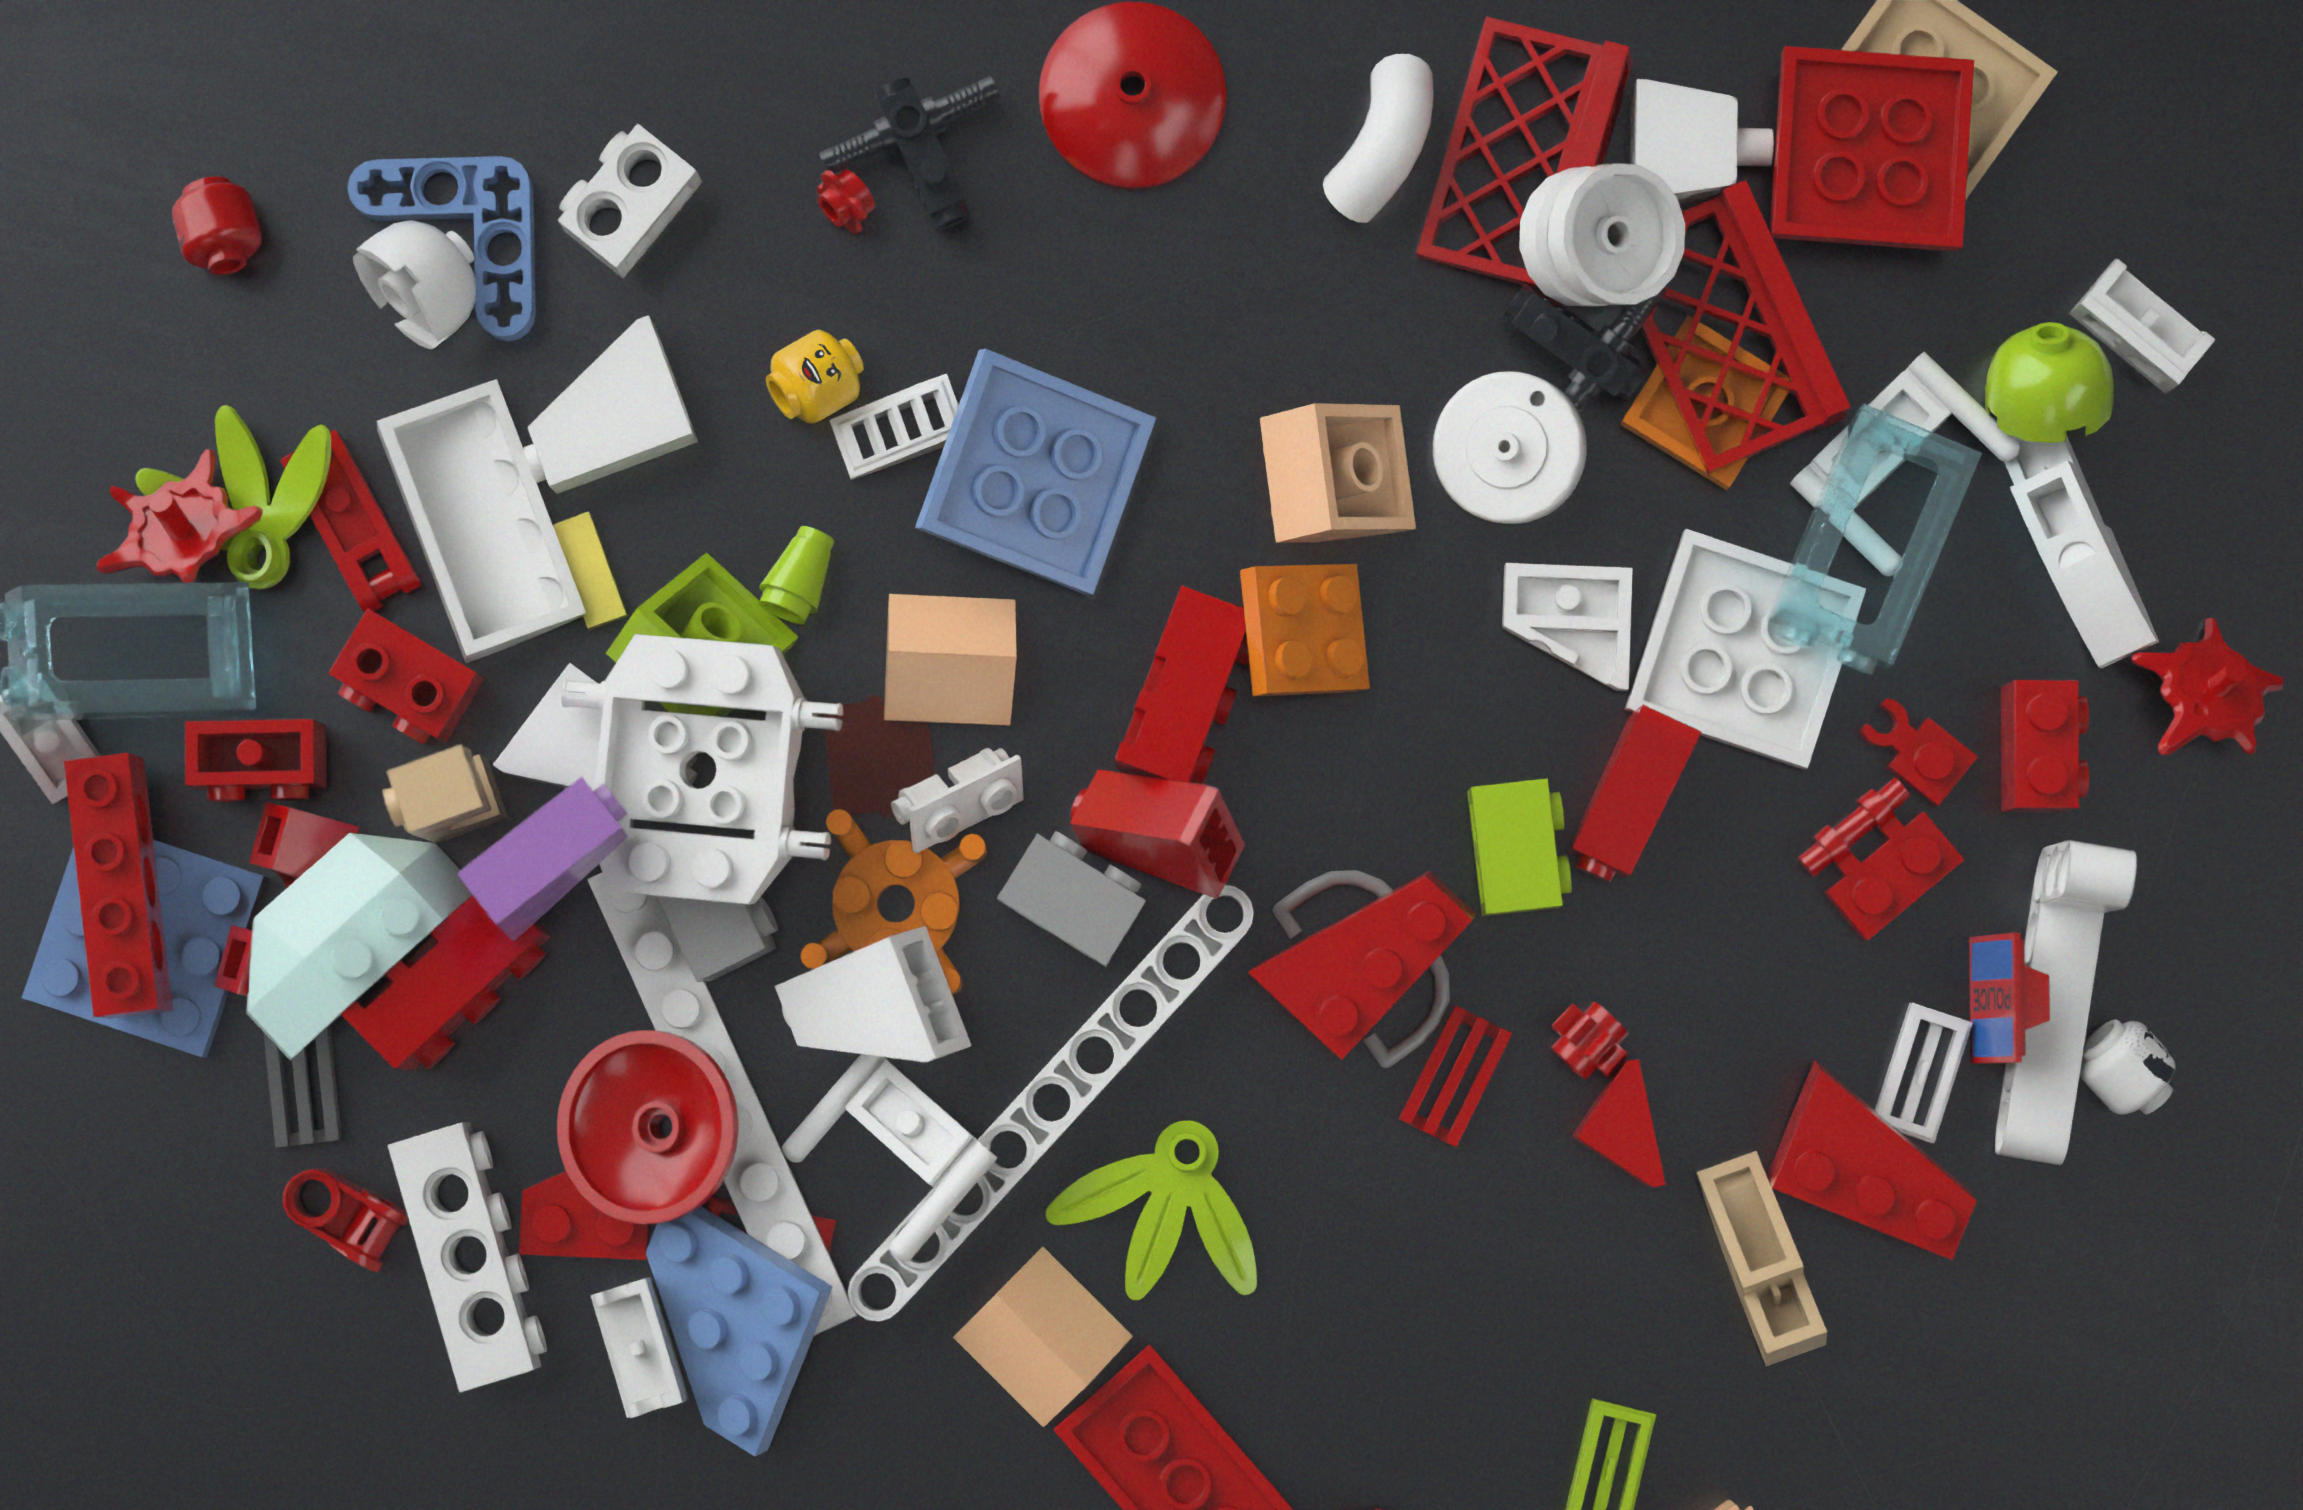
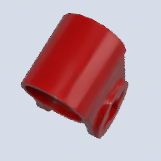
M313 1168L295 1175L286 1184L283 1193V1207L291 1220L328 1242L331 1247L345 1257L378 1273L383 1266L380 1257L400 1225L407 1226L409 1223L407 1212L394 1203L368 1189L359 1187L335 1171L326 1168ZM309 1180L321 1181L330 1190L331 1204L323 1215L311 1214L301 1204L300 1192ZM377 1218L378 1221L375 1227L373 1228L366 1242H364V1237L366 1236L373 1222Z

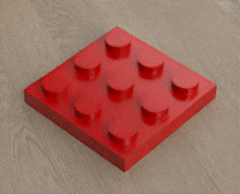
M1785 46L1781 54L1770 233L1772 237L1777 239L1959 252L1963 247L1974 60Z

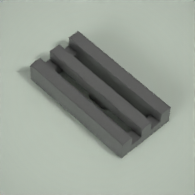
M329 1025L315 1038L325 1129L314 1130L306 1047L292 1058L299 1132L291 1133L283 1052L263 1032L275 1148L342 1140L331 1026Z

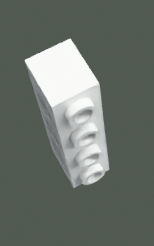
M461 1122L389 1144L388 1149L459 1392L541 1367L538 1354L547 1352L546 1341L538 1317L534 1315L527 1318L520 1293L529 1290L528 1279L519 1254L509 1256L502 1231L511 1229L510 1217L502 1194L500 1192L491 1194L485 1170L493 1168V1160L483 1131L473 1133L471 1122ZM451 1174L461 1177L469 1190L466 1204L456 1212L446 1209L438 1198V1188L441 1181ZM466 1236L476 1237L486 1248V1262L476 1273L468 1272L461 1268L456 1259V1248L459 1242ZM482 1298L496 1300L504 1310V1324L495 1334L483 1332L474 1321L475 1306Z

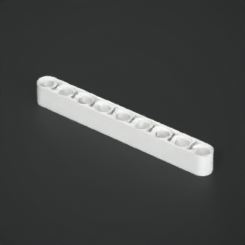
M1225 885L1219 898L1233 899L1242 909V923L1237 929L1228 933L1214 930L1207 922L1206 909L1215 898L1203 894L983 1133L978 1141L989 1150L991 1149L993 1139L999 1133L1007 1130L1018 1133L1026 1142V1157L1020 1165L1014 1168H1005L996 1162L990 1166L977 1182L982 1188L984 1196L980 1209L970 1215H962L953 1210L936 1229L935 1233L939 1237L940 1247L934 1259L927 1262H919L914 1259L903 1262L897 1260L890 1251L891 1242L936 1191L933 1188L856 1271L849 1283L848 1297L850 1305L858 1315L866 1320L881 1321L889 1319L899 1312L1236 946L1250 928L1254 913L1251 901L1243 891L1234 886ZM1187 944L1195 949L1199 955L1200 966L1194 976L1189 979L1178 980L1167 974L1162 961L1165 952L1171 946ZM1136 990L1149 993L1157 1005V1013L1153 1021L1142 1027H1134L1127 1024L1119 1011L1120 1003L1124 996ZM1087 1038H1103L1113 1048V1062L1109 1069L1103 1073H1087L1078 1064L1077 1050L1080 1044ZM1051 1083L1065 1088L1071 1101L1070 1109L1066 1116L1057 1121H1047L1041 1118L1035 1111L1033 1104L1037 1091L1044 1085ZM882 1273L890 1277L894 1282L896 1296L892 1305L888 1308H872L862 1298V1283L869 1274Z

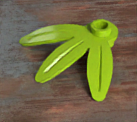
M223 405L218 409L215 418L216 443L223 479L233 510H240L255 505L263 509V513L258 523L227 540L220 549L228 551L227 561L229 568L239 582L253 589H268L278 584L285 576L290 563V550L286 540L304 523L323 491L330 466L331 434L328 428L322 424L309 430L287 464L270 505L267 472L257 443L236 410L231 406ZM142 468L135 476L136 484L145 496L154 494L167 481L180 482L184 480L176 475L152 468ZM265 548L266 560L260 569L257 558L259 552Z
M1179 1121L1171 1124L1160 1134L1156 1142L1155 1154L1126 1158L1090 1172L1067 1187L1046 1209L1045 1214L1049 1223L1053 1225L1074 1224L1104 1216L1128 1205L1148 1191L1152 1193L1134 1229L1126 1261L1125 1291L1132 1300H1140L1145 1297L1162 1276L1176 1249L1187 1206H1190L1198 1232L1206 1250L1228 1283L1242 1295L1251 1294L1257 1287L1255 1256L1246 1226L1230 1197L1211 1175L1218 1161L1219 1150L1217 1141L1212 1132L1198 1122ZM1189 1140L1197 1145L1199 1157L1194 1163L1183 1164L1177 1160L1174 1151L1179 1142Z

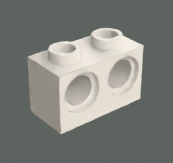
M638 123L628 135L621 131L607 144L599 158V161L604 165L589 183L582 179L569 190L559 207L564 213L557 220L569 236L622 278L627 275L702 183L697 170ZM643 160H654L660 163L662 166L661 175L654 184L647 187H638L630 183L629 175L635 164ZM603 208H614L620 211L622 219L615 232L600 236L590 231L591 218L597 211Z

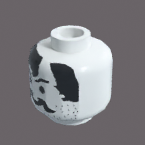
M2114 1019L2098 1028L2084 1042L2080 1077L2112 1112L2125 1115L2140 1109L2144 1114H2149L2163 1105L2171 1096L2173 1088L2168 1083L2175 1072V1059L2144 1024L2137 1021H2129L2122 1024L2119 1020Z

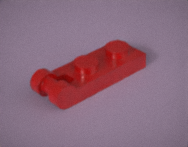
M335 429L330 432L331 458L328 476L323 491L310 516L362 611L365 613L368 608L374 612L383 607L381 600L401 589L407 594L420 587L422 582L400 545L341 434ZM294 452L280 459L284 468H286ZM381 552L389 568L368 578L360 563Z

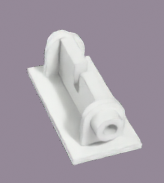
M985 748L980 753L948 768V777L955 784L951 788H948L936 774L909 788L900 790L899 798L891 802V808L900 824L903 825L910 821L912 850L915 854L939 842L948 841L959 832L993 815H1000L1009 810L1013 805L1023 801L1020 756L1017 754L1009 758L1002 748L994 752L990 748Z

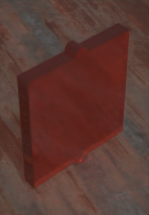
M871 695L868 698V702L842 704L843 716L823 714V718L842 720L840 731L825 729L833 811L841 809L849 815L880 812L883 817H890L893 813L891 802L899 798L900 790L909 788L935 775L929 722L884 721L885 700H881L877 695Z

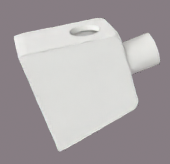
M1637 79L1631 91L1630 164L1640 165L1660 176L1676 195L1679 204L1713 199L1720 196L1723 189L1736 184L1737 166L1771 167L1773 159V130L1737 128L1738 102L1737 98L1731 95L1647 79Z

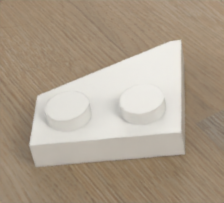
M1506 563L1504 565L1502 629L1616 691H1627L1629 689L1633 568Z

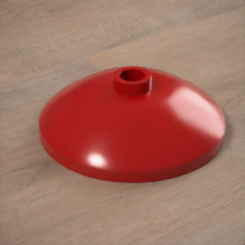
M1114 3L1095 9L1080 17L1056 40L1046 58L1041 73L1039 85L1040 111L1044 127L1053 146L1061 157L1079 173L1091 180L1111 187L1123 189L1150 188L1162 185L1185 174L1209 151L1221 129L1225 114V76L1219 57L1212 44L1199 28L1187 18L1168 8L1151 3ZM1135 76L1140 78L1145 85L1144 90L1135 96L1125 94L1120 86L1127 77Z
M652 1030L631 1031L612 1037L599 1044L575 1068L567 1081L559 1104L557 1116L558 1146L569 1178L581 1195L594 1207L613 1218L635 1224L664 1223L686 1216L698 1209L717 1191L727 1176L738 1142V1110L726 1075L704 1049L682 1036L669 1032ZM664 1116H668L672 1122V1132L667 1138L660 1131V1122Z

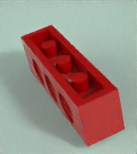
M121 753L64 761L93 1017L113 1019L173 1011L144 758L130 753Z

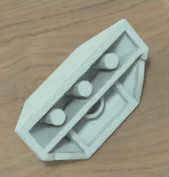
M349 833L254 917L246 1014L289 1060L294 1058L336 1020L355 1000L357 1001L390 968L410 953L431 931L472 895L457 875L461 870L436 843Z

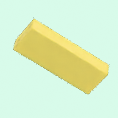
M588 511L553 524L586 611V615L583 617L587 628L592 630L627 617L628 614L591 513Z

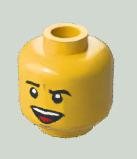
M815 330L779 350L772 356L771 374L766 376V384L775 404L787 418L793 419L798 417L806 423L813 424L858 398L860 390L858 374L863 371L864 367L859 353L849 340L844 338L838 341L831 334L823 330Z

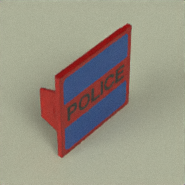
M2021 933L1969 937L1970 1022L1973 1023L1970 1030V1063H2022V1056H2026L2025 1030L2050 1021L2049 975L2025 966L2024 939H2021Z

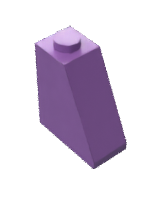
M580 777L464 867L457 875L496 925L514 941L628 838L618 823L627 813L604 784L593 791L583 777Z

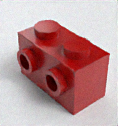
M368 608L328 672L329 675L343 682L337 694L371 713L376 703L397 714L396 719L391 725L392 727L425 745L430 735L445 743L448 741L485 680L484 677Z
M2013 680L2001 686V812L2065 813L2078 809L2079 798H2086L2089 788V768L2086 759H2079V734H2086L2089 707L2087 697L2078 696V681Z
M314 719L185 721V785L197 790H206L207 801L213 802L245 801V790L270 789V800H308L309 788H327L326 725Z

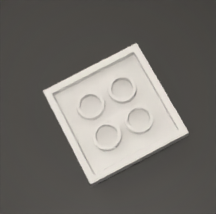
M1685 529L1682 533L1624 710L1633 713L1641 705H1645L1702 731L1701 736L1803 770L1807 769L1866 588Z

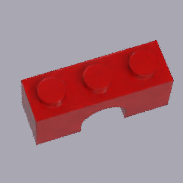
M266 802L249 863L276 872L283 880L287 889L349 833L357 834L359 827ZM231 925L214 983L215 987L243 996L248 995L252 941L251 929Z

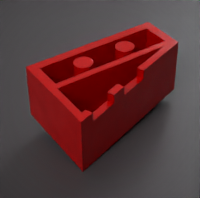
M1181 585L1155 652L1146 682L1135 704V711L1124 741L1120 743L1115 756L1116 769L1133 775L1187 783L1193 781L1203 785L1216 749L1205 745L1212 723L1216 722L1225 726L1238 691L1227 686L1235 662L1246 667L1249 662L1244 608Z
M1428 871L1276 955L1254 965L1248 973L1342 1060L1473 921L1476 913L1431 871Z
M472 894L430 932L429 936L431 938L405 963L399 960L385 973V977L388 980L362 1005L355 1000L341 1015L394 1069L415 1070L422 1064L429 1070L453 1048L455 1042L449 1036L466 1019L475 1025L498 1004L501 998L494 992L512 974L518 980H521L541 962L546 953L540 946L550 937L549 934L535 922L521 936L512 941L496 925Z
M1814 1059L1768 1171L1767 1178L1771 1187L1953 1260L1977 1200L1966 1186L1887 1122L1871 1106L1855 1095Z

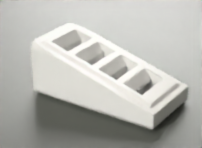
M946 373L831 419L830 423L851 480L943 448L956 415L958 403ZM934 398L945 427L933 431L923 403ZM909 407L913 410L922 435L911 441L900 414V410ZM888 415L898 446L886 450L876 419ZM861 424H864L875 453L874 456L864 460L852 429Z

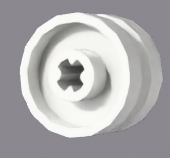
M1614 163L1595 167H1575L1549 176L1530 195L1520 220L1519 248L1528 275L1545 295L1566 306L1632 305L1657 295L1675 276L1684 253L1685 221L1678 199L1660 176L1640 165Z

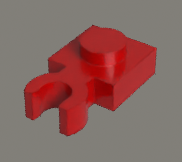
M1890 698L1882 700L1879 707L1891 716L1893 721L1891 731L1888 734H1881L1866 723L1858 730L1861 738L1873 747H1889L1897 753L1885 768L1932 806H1939L1978 756L1929 717L1925 718L1915 730L1909 725L1908 714L1900 703Z

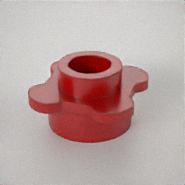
M843 169L838 174H834L832 171L826 170L821 174L824 183L817 187L819 207L834 225L838 227L844 225L851 233L858 234L862 231L860 221L867 218V214L875 208L873 196L864 182L852 171Z

